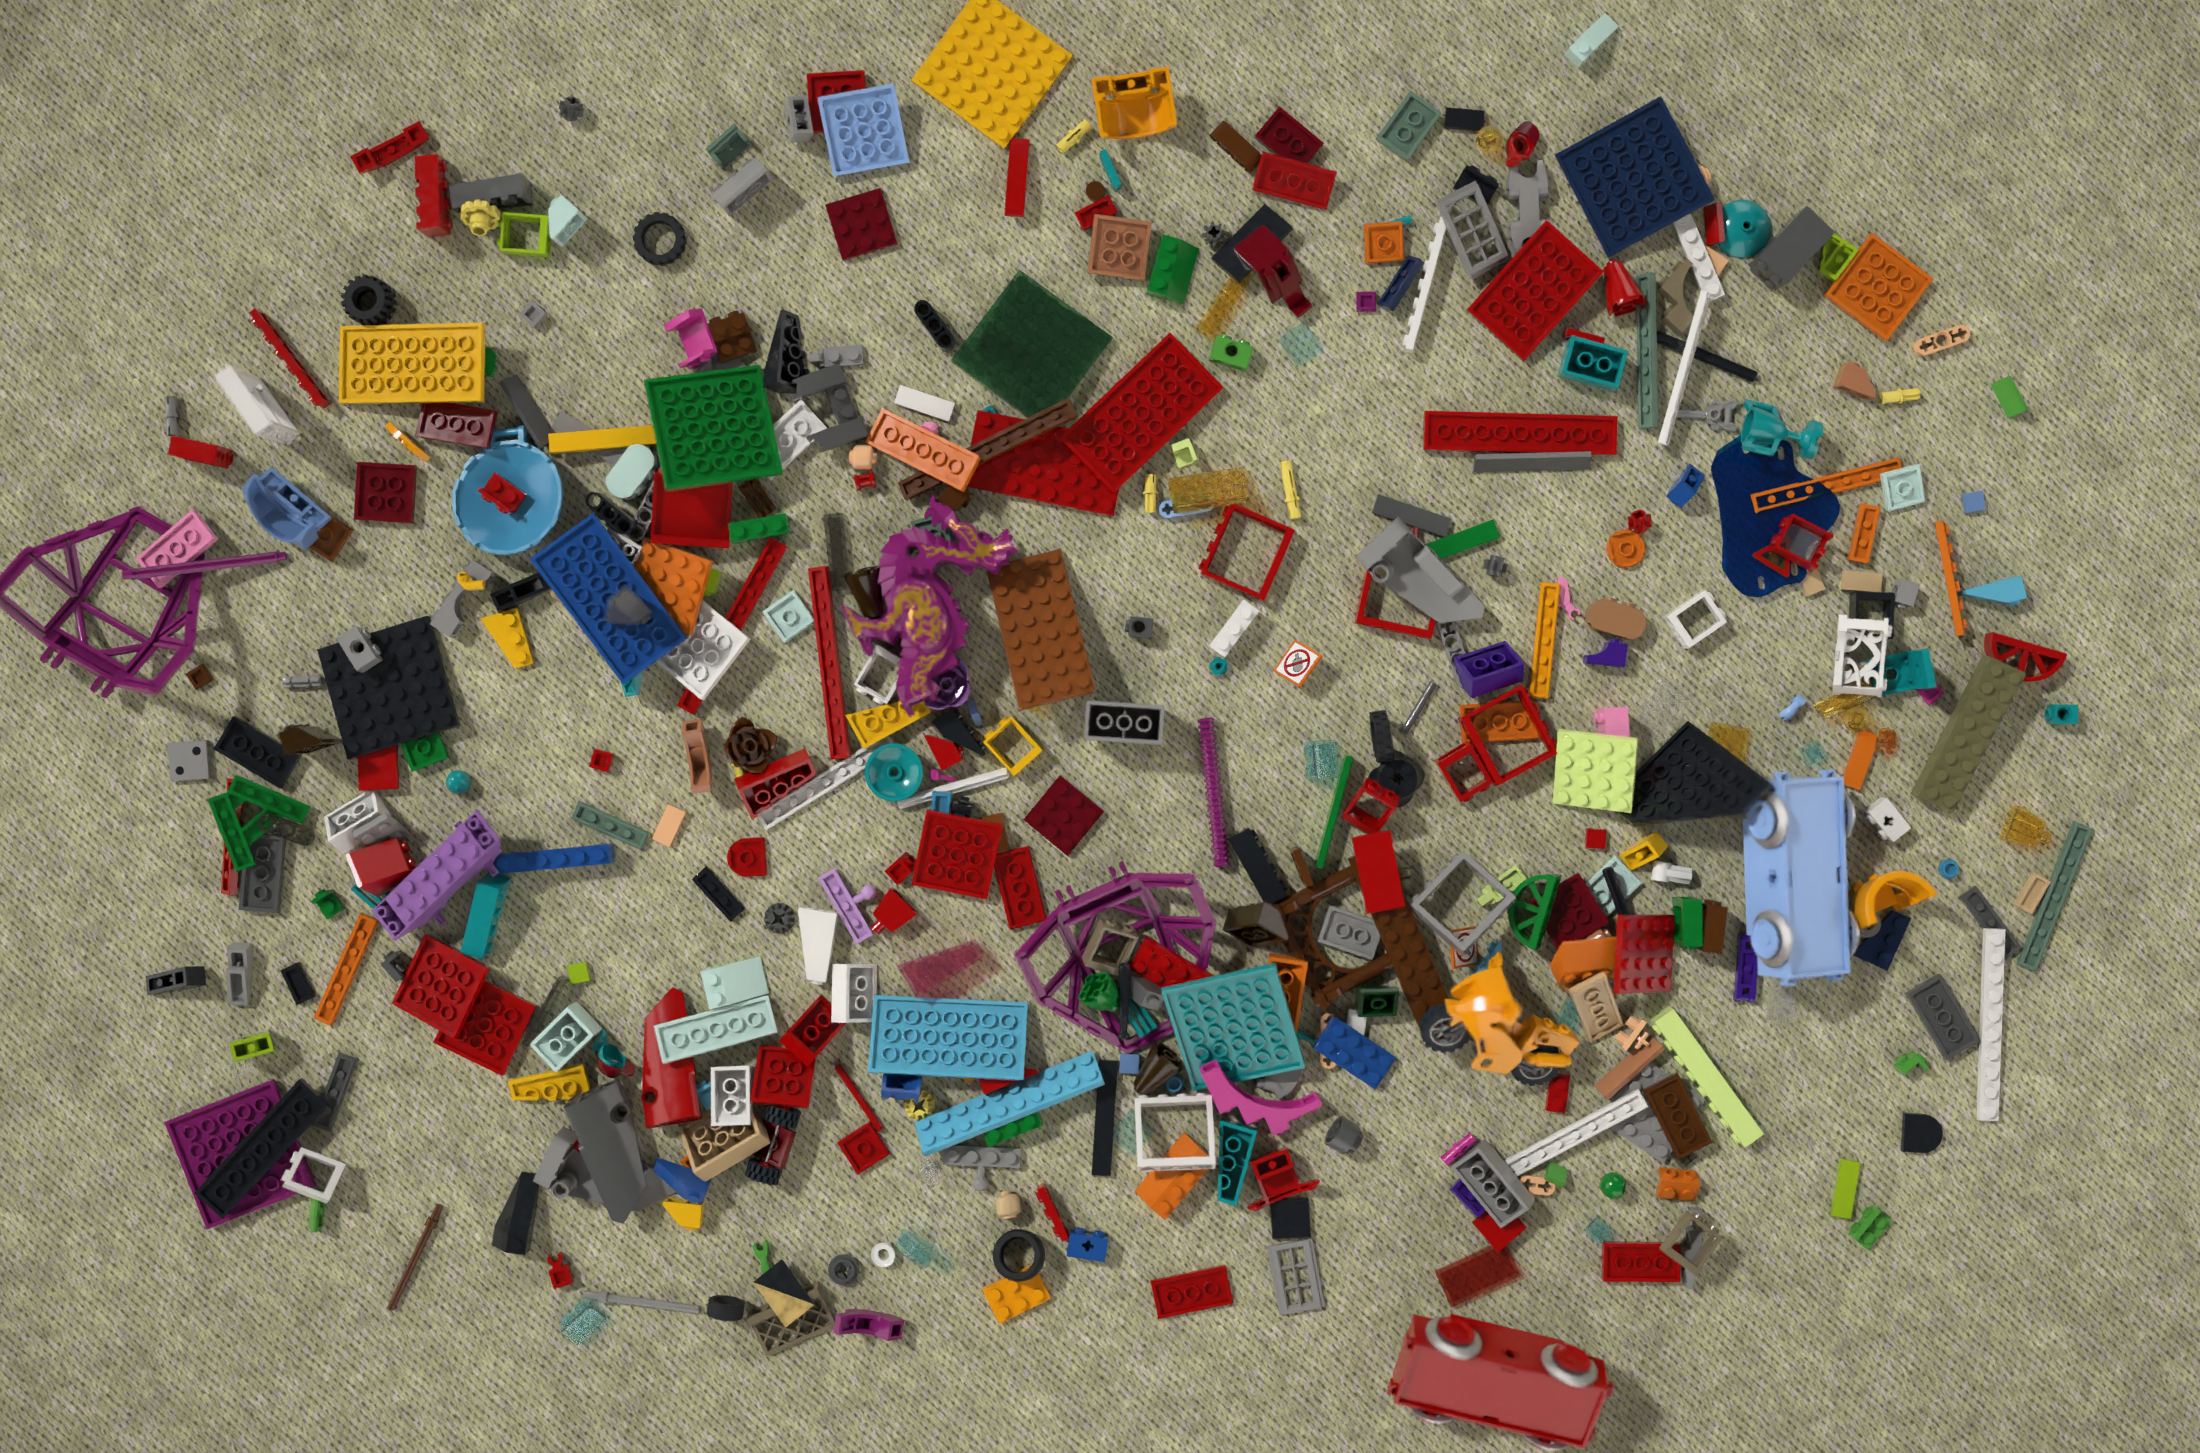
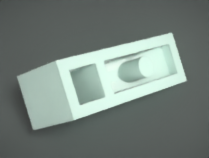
M1606 13L1603 14L1569 47L1564 55L1579 68L1619 26Z

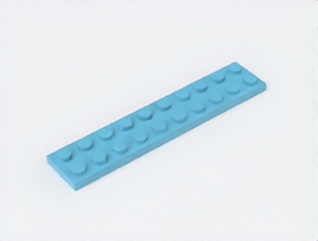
M1090 1051L1038 1072L1039 1074L1025 1078L1024 1081L1013 1083L986 1095H980L928 1116L925 1119L916 1121L915 1126L922 1153L926 1157L1105 1085L1094 1052Z

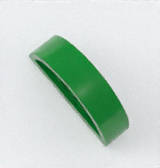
M1546 873L1530 877L1519 884L1512 893L1516 896V899L1508 908L1509 924L1515 936L1530 949L1537 950L1541 947L1562 875ZM1547 880L1543 897L1535 881ZM1528 886L1540 907L1520 901L1521 895ZM1518 907L1538 914L1520 923ZM1535 923L1530 937L1523 928Z

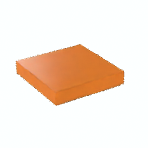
M1403 221L1363 224L1365 263L1404 261Z

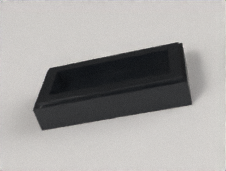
M1446 107L1444 128L1483 131L1485 110Z
M300 962L280 970L296 1005L316 997Z

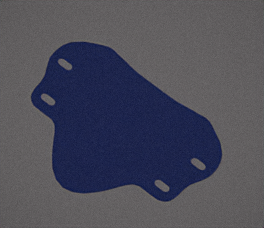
M1739 435L1717 451L1711 465V473L1718 496L1722 528V569L1733 586L1742 594L1750 597H1762L1774 592L1781 586L1803 581L1807 574L1805 568L1797 565L1798 574L1796 576L1792 575L1791 564L1793 562L1789 560V576L1786 577L1753 556L1754 553L1771 545L1770 542L1773 536L1778 534L1781 529L1778 527L1781 520L1794 514L1828 531L1839 515L1840 504L1830 489L1819 482H1814L1756 497L1758 508L1809 496L1802 501L1755 513L1751 494L1814 479L1800 473L1796 469L1793 449L1788 441L1782 440L1779 442L1777 450L1779 447H1782L1784 450V459L1780 460L1777 450L1773 456L1751 451L1744 453L1741 435ZM1807 486L1813 487L1812 493L1809 494L1805 491ZM1788 491L1794 492L1793 498L1787 497ZM1770 495L1776 497V501L1774 503H1770L1768 501V497ZM1790 526L1785 536L1790 537V552L1804 559L1806 549L1817 540V538L1793 526ZM1769 551V554L1773 555H1770L1769 559L1766 560L1785 571V561L1778 565V558L1775 557L1778 555ZM1759 576H1762L1764 578V589L1759 588Z

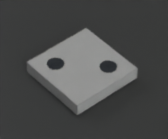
M209 740L168 743L170 781L211 778Z

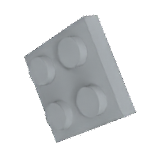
M385 812L356 829L352 834L357 841L365 847H369L395 837L401 840L408 835V831Z

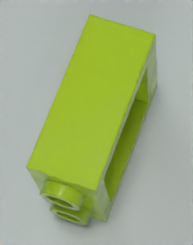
M502 212V218L499 220L501 233L497 239V247L504 255L550 258L552 238L549 232L548 215ZM512 221L540 224L538 250L510 248Z

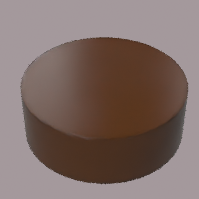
M1093 181L1087 185L1086 196L1090 201L1096 202L1104 197L1105 188L1102 183Z

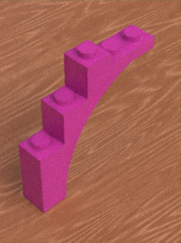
M1217 1059L1199 1067L1219 1113L1229 1112L1238 1106L1246 1125L1256 1123L1264 1117L1273 1136L1283 1134L1287 1129H1290L1288 1121L1296 1120L1301 1115L1314 1112L1323 1106L1316 1091L1300 1099L1290 1101L1268 1100L1251 1095L1236 1086L1225 1075Z

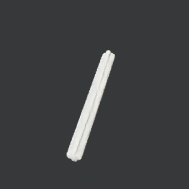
M1001 768L914 793L904 800L897 801L900 809L931 801L933 790L956 794L1008 779L1009 774L1006 768Z

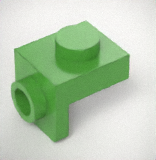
M1911 1051L1906 1055L1898 1057L1897 1063L1893 1066L1897 1072L1904 1075L1915 1065L1925 1071L1929 1069L1925 1064L1927 1060L1920 1053L1916 1054Z

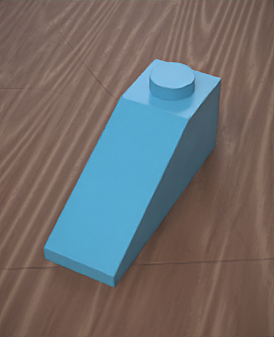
M2022 576L2010 577L1958 592L1961 596L1999 604L2008 603L2009 606L2020 604L2021 599L2027 598Z

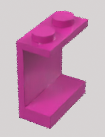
M702 308L686 310L664 324L666 332H679L688 359L678 364L679 368L688 367L689 370L695 369L700 366L699 363L711 360V356L718 352Z

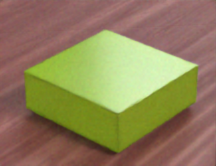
M587 961L567 965L570 984L591 980Z

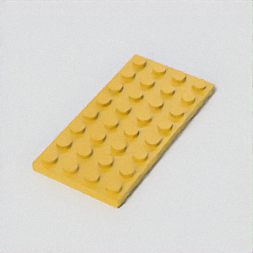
M484 323L340 326L338 403L484 402Z

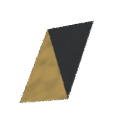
M783 1259L753 1282L785 1328L815 1305Z

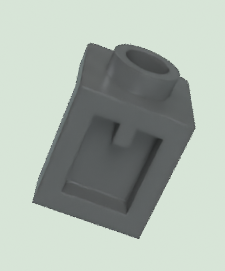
M401 950L388 953L384 957L385 961L381 964L395 982L402 980L406 974L404 966L399 962H395L403 954Z

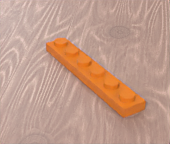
M1943 520L1937 521L1935 526L1956 636L1964 635V630L1968 629L1966 618L1961 619L1960 611H1964L1962 599L1958 600L1957 592L1961 591L1959 581H1954L1953 573H1957L1955 562L1950 560V554H1953L1952 543H1947L1946 536L1950 535L1948 524L1943 523Z

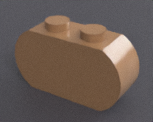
M1611 597L1594 601L1589 605L1585 613V620L1590 629L1625 640L1639 637L1646 627L1645 615L1641 610L1635 608L1636 605L1624 602V605L1619 604L1617 599Z

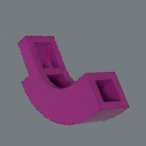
M846 1309L845 1313L836 1314L833 1333L836 1335L865 1333L880 1337L886 1341L902 1339L905 1320L888 1313L864 1309Z

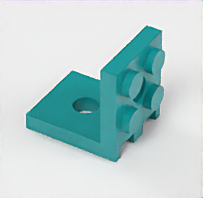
M1929 648L1885 655L1883 679H1887L1886 691L1882 690L1881 696L1912 689L1937 687ZM1879 662L1873 668L1877 672L1879 671ZM1888 669H1892L1895 674L1891 680L1886 677ZM1870 677L1871 686L1876 687L1875 677Z

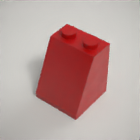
M396 837L346 854L358 888L376 897L397 887L417 867L415 860L410 856L409 851L411 849L408 843Z

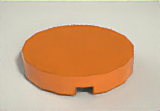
M1629 529L1620 530L1609 538L1606 545V553L1614 565L1621 568H1629L1637 565L1644 556L1645 543L1643 538Z

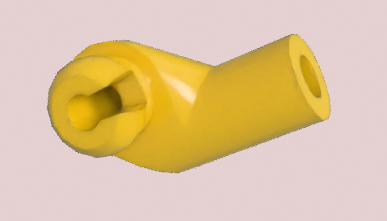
M464 571L457 574V581L465 590H485L484 580L474 581Z

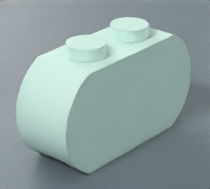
M630 445L606 477L608 490L614 496L623 500H631L637 495L640 496L645 490L644 485L648 480L651 481L654 478V471L658 468V459L655 453L644 445Z

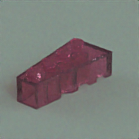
M973 939L899 963L897 967L918 999L982 959L984 954Z

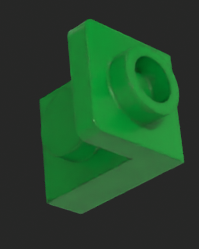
M323 889L314 895L316 898L311 900L312 904L318 905L326 919H330L345 909L333 889L327 891Z

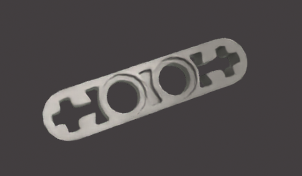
M1454 621L1450 622L1451 625L1448 626L1449 632L1454 631V634L1447 635L1444 638L1443 633H1447L1446 628L1441 627L1443 623L1437 622V629L1455 682L1459 687L1463 688L1459 675L1456 673V666L1453 664L1455 656L1465 654ZM1450 637L1455 638L1457 641V646L1453 649L1447 646V640Z

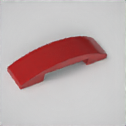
M418 121L402 129L403 133L370 150L365 148L351 155L350 158L359 174L389 165L426 143L429 137L421 122Z

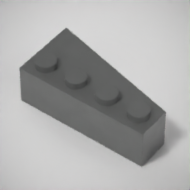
M522 173L473 182H456L455 185L449 186L451 208L456 213H461V206L465 202L470 201L474 203L475 200L487 201L498 209L533 205L531 182Z

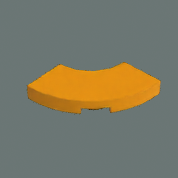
M390 421L387 423L386 429L408 450L424 462L429 460L430 456L405 432Z

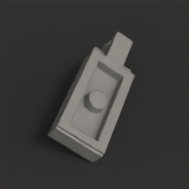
M862 345L819 349V353L809 354V361L811 363H820V367L825 368L840 364L841 367L864 365Z

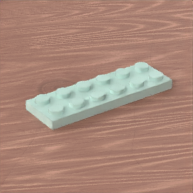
M768 995L654 1025L663 1064L778 1033Z

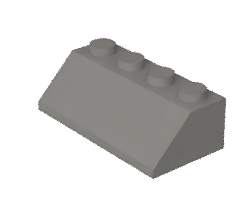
M1486 1139L1473 1146L1451 1166L1452 1170L1500 1228L1529 1210L1535 1201L1534 1197Z

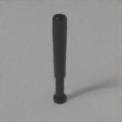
M1120 963L1118 966L1120 1015L1118 1039L1127 1040L1129 1039L1127 1016L1129 1015L1130 965L1129 963Z

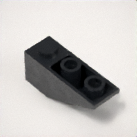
M950 708L932 721L943 737L982 756L986 755L984 750L987 748L981 740L976 741L973 737L975 732L970 725L967 724L965 726L961 721L964 717L958 709L953 710Z

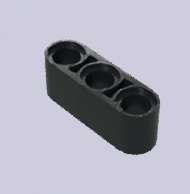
M918 301L914 306L917 318L942 351H951L955 347V339L928 301ZM922 306L929 308L928 312L924 315L918 313ZM938 322L940 327L937 330H931L930 324ZM945 337L951 339V343L948 346L941 344L942 339Z
M591 492L586 496L585 503L588 508L618 533L632 535L636 532V521L607 496L598 492ZM595 496H598L600 498V503L598 506H595L593 504V499ZM611 508L615 511V516L612 519L608 517V511ZM625 521H628L630 524V528L628 531H624L623 529V523Z

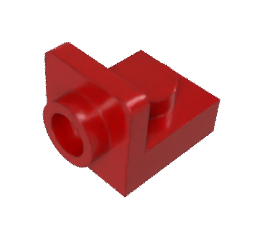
M905 852L885 870V873L899 885L914 871L916 860L908 852Z

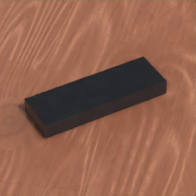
M707 866L692 878V881L730 922L745 909Z

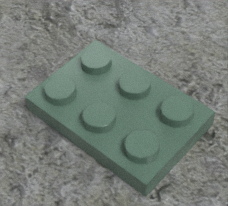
M1410 91L1376 140L1407 162L1437 121L1441 112Z

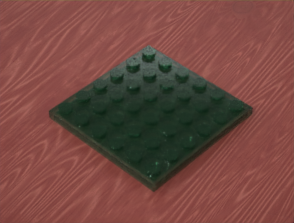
M1019 270L951 359V363L1029 418L1069 398L1112 341L1113 337Z

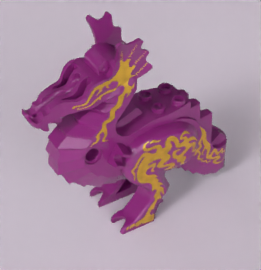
M935 496L930 498L931 504L927 508L924 518L927 519L932 516V526L936 527L941 523L943 531L950 528L959 538V544L952 540L947 541L939 535L935 536L927 529L922 530L913 526L912 529L900 530V533L889 536L890 540L881 550L883 554L878 565L880 567L878 584L881 585L882 595L886 600L888 608L884 618L880 620L863 618L851 608L841 606L853 634L859 640L865 655L871 656L873 654L872 642L874 640H884L892 645H896L900 638L902 639L901 646L903 650L900 654L902 658L898 664L900 667L896 673L898 675L896 688L900 701L909 717L915 715L913 705L929 699L932 702L937 700L941 687L933 679L959 666L960 663L955 652L968 646L964 636L970 634L968 629L971 626L967 618L961 616L960 612L963 610L958 600L951 597L954 589L937 574L938 570L944 565H954L969 576L973 574L975 569L983 568L998 575L1002 566L1010 564V556L1018 553L1014 543H1012L1013 536L1009 534L1008 528L994 539L987 532L978 533L972 524L959 522L953 510L947 505L944 506L941 502L937 503ZM919 550L918 556L912 557V553Z

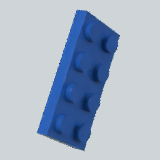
M1334 1015L1312 1047L1375 1090L1396 1059L1395 1056Z

